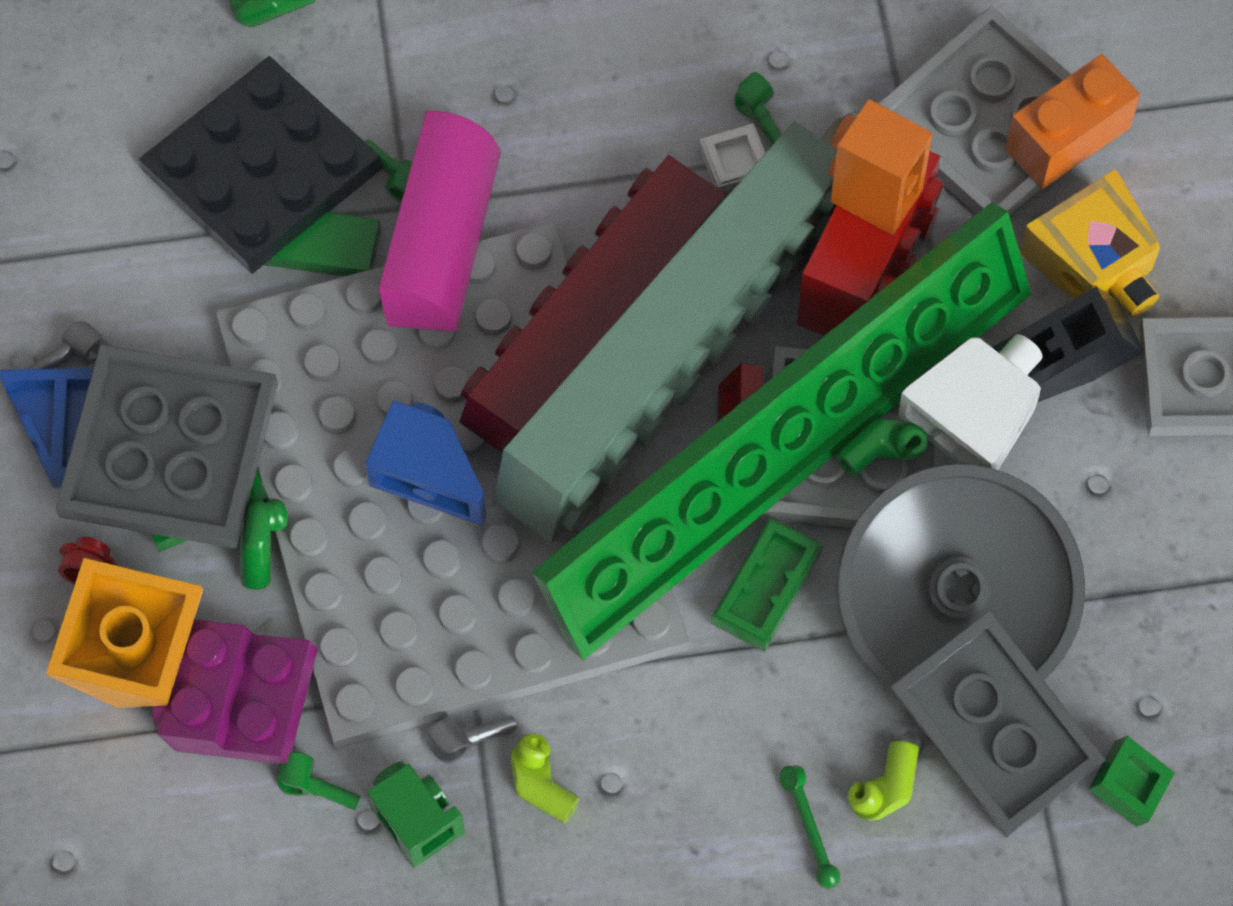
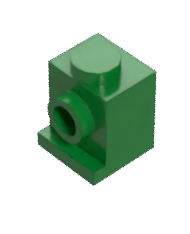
M399 761L390 765L376 776L373 781L374 787L367 791L372 811L413 868L465 833L462 814L456 806L444 812L443 809L449 806V802L439 785L429 774L420 779L409 763L405 765L403 761Z

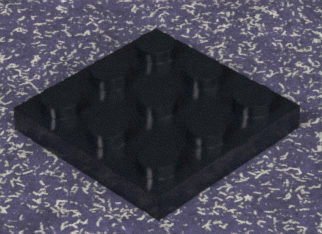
M270 56L139 158L143 171L251 274L256 272L323 215L330 212L383 169L380 155Z

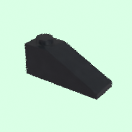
M1097 286L1016 333L1030 339L1039 348L1043 356L1041 361L1028 374L1041 388L1038 402L1092 382L1144 352L1120 302ZM1016 334L992 348L999 353Z

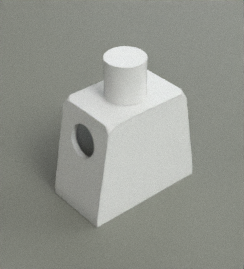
M1016 334L999 353L980 338H970L902 392L898 416L904 421L920 426L925 430L928 440L958 464L978 465L999 470L1037 406L1041 388L1028 374L1043 358L1042 353L1030 339L1020 334Z

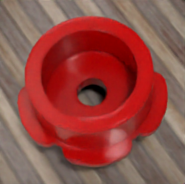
M79 537L76 539L75 544L65 543L59 549V553L63 556L58 573L62 578L74 585L83 558L117 566L116 561L109 556L111 553L110 548L94 538Z

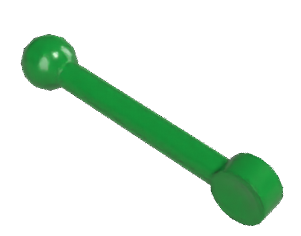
M786 766L781 770L780 783L785 790L792 792L819 868L816 873V881L823 888H834L840 881V872L836 866L831 865L804 792L803 787L806 783V773L801 766Z

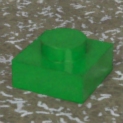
M1127 735L1114 741L1105 758L1106 761L1102 763L1088 790L1137 827L1150 821L1175 772Z

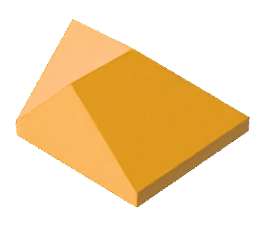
M83 558L46 674L50 678L116 708L166 706L203 593L202 586Z

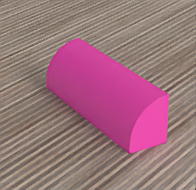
M426 110L379 285V293L387 326L457 331L501 155L498 144L490 133L477 123L460 115Z

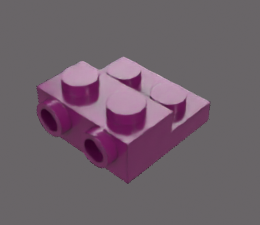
M194 620L168 704L166 706H153V723L159 729L157 735L176 752L287 764L290 752L293 750L318 649L310 640L257 635L241 624Z

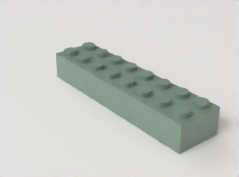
M794 120L504 448L494 502L550 544L564 528L573 532L581 525L593 507V502L589 500L601 485L610 489L617 483L630 463V460L626 457L637 443L646 447L654 440L666 421V417L662 414L674 401L679 405H683L690 398L702 379V376L698 374L699 371L709 360L718 364L726 356L736 341L737 335L733 333L744 319L750 324L756 321L772 297L768 291L778 280L787 284L805 260L806 255L802 253L812 240L816 243L819 242L837 206L831 202L833 178L828 175L829 167L837 152L836 149Z

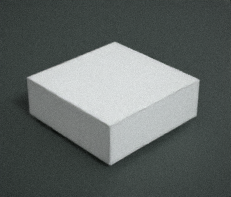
M754 123L699 139V150L712 183L716 188L724 192L725 195L733 191L765 154Z

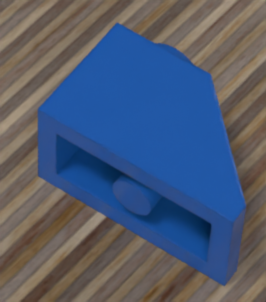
M393 400L365 462L370 487L482 526L486 518L484 492L450 420L446 419L439 410L430 405L414 402L409 406Z

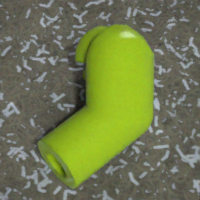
M526 734L519 739L510 756L515 792L525 802L565 824L574 813L580 796L553 782L549 759L551 747L547 739L539 734Z
M905 741L890 742L884 774L873 780H868L865 784L860 780L852 784L847 794V802L856 816L860 819L876 821L908 804L912 797L919 747Z

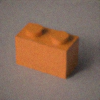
M1100 54L1012 115L1005 150L1043 190L1130 129L1140 93L1103 54Z
M868 99L856 118L848 114L843 119L833 137L831 147L837 149V152L828 170V175L833 178L831 202L893 236L923 191L933 133Z

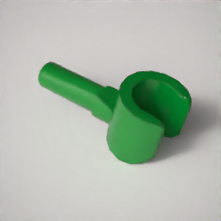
M753 72L738 85L734 104L741 114L747 117L752 116L756 123H759L773 145L782 133L770 116V112L764 107V104L774 96V91L761 74Z
M365 140L364 142L380 155L383 169L387 174L391 175L385 184V190L392 198L402 203L413 161L402 160L400 163L390 157L371 140Z
M290 752L288 763L279 764L277 784L283 793L294 796L308 794L321 796L356 810L361 796L325 782L323 779L312 777L314 759L311 756Z

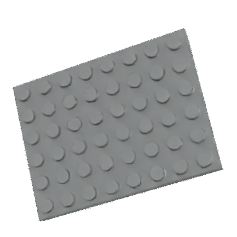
M554 221L479 241L457 331L387 326L379 293L384 266L216 311L230 366L276 374L278 387L258 462V469L269 500L274 498L280 499L285 504L287 510L288 524L284 530L276 531L304 638L305 640H310L318 649L313 671L335 749L689 650L690 641L673 589H670L590 656L582 660L569 649L532 573L550 555L558 551L593 523L601 514L605 513L639 486L629 454L626 457L630 460V463L617 483L610 489L601 485L589 499L593 502V507L581 525L573 532L564 528L550 544L493 501L503 453L459 423L466 403V399L461 397L460 394L469 378L480 366L488 371L499 359L495 355V351L508 331L514 325L523 330L533 318L529 314L530 308L547 285L557 289L566 278L562 272L567 264V259ZM393 400L409 406L414 402L430 405L439 410L446 419L450 420L484 492L486 518L482 526L370 487L365 462Z

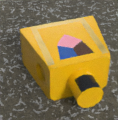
M1115 169L1026 225L1020 253L1072 300L1097 286L1111 297L1115 296L1129 315L1135 318L1149 310L1160 297L1158 292L1145 278L1154 268L1160 250L1158 240L1121 176Z

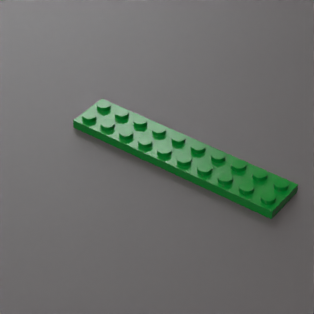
M993 202L988 204L535 568L532 573L569 649L582 660H585L836 455L869 423L880 419L896 406L901 400L902 392L910 384L970 338H979L1031 295L1008 211Z

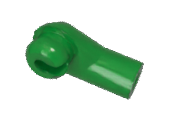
M230 0L229 8L235 13V20L243 26L256 27L310 5L315 0Z
M876 419L835 455V459L847 474L856 477L876 458L905 461L919 457L927 448L928 438L925 430L914 423Z
M262 498L253 501L246 509L239 556L240 581L248 589H263L271 582V531H282L288 524L287 510L285 504L280 499L274 498L264 502Z

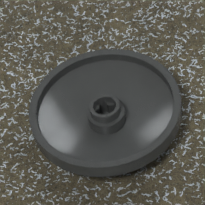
M966 464L938 466L917 472L896 482L875 498L859 516L848 535L839 561L837 574L838 609L843 628L855 653L864 666L888 688L988 611L993 614L1042 679L1045 680L1064 659L1078 632L1085 602L1084 567L1079 548L1066 521L1047 498L1035 488L1017 477L990 467Z

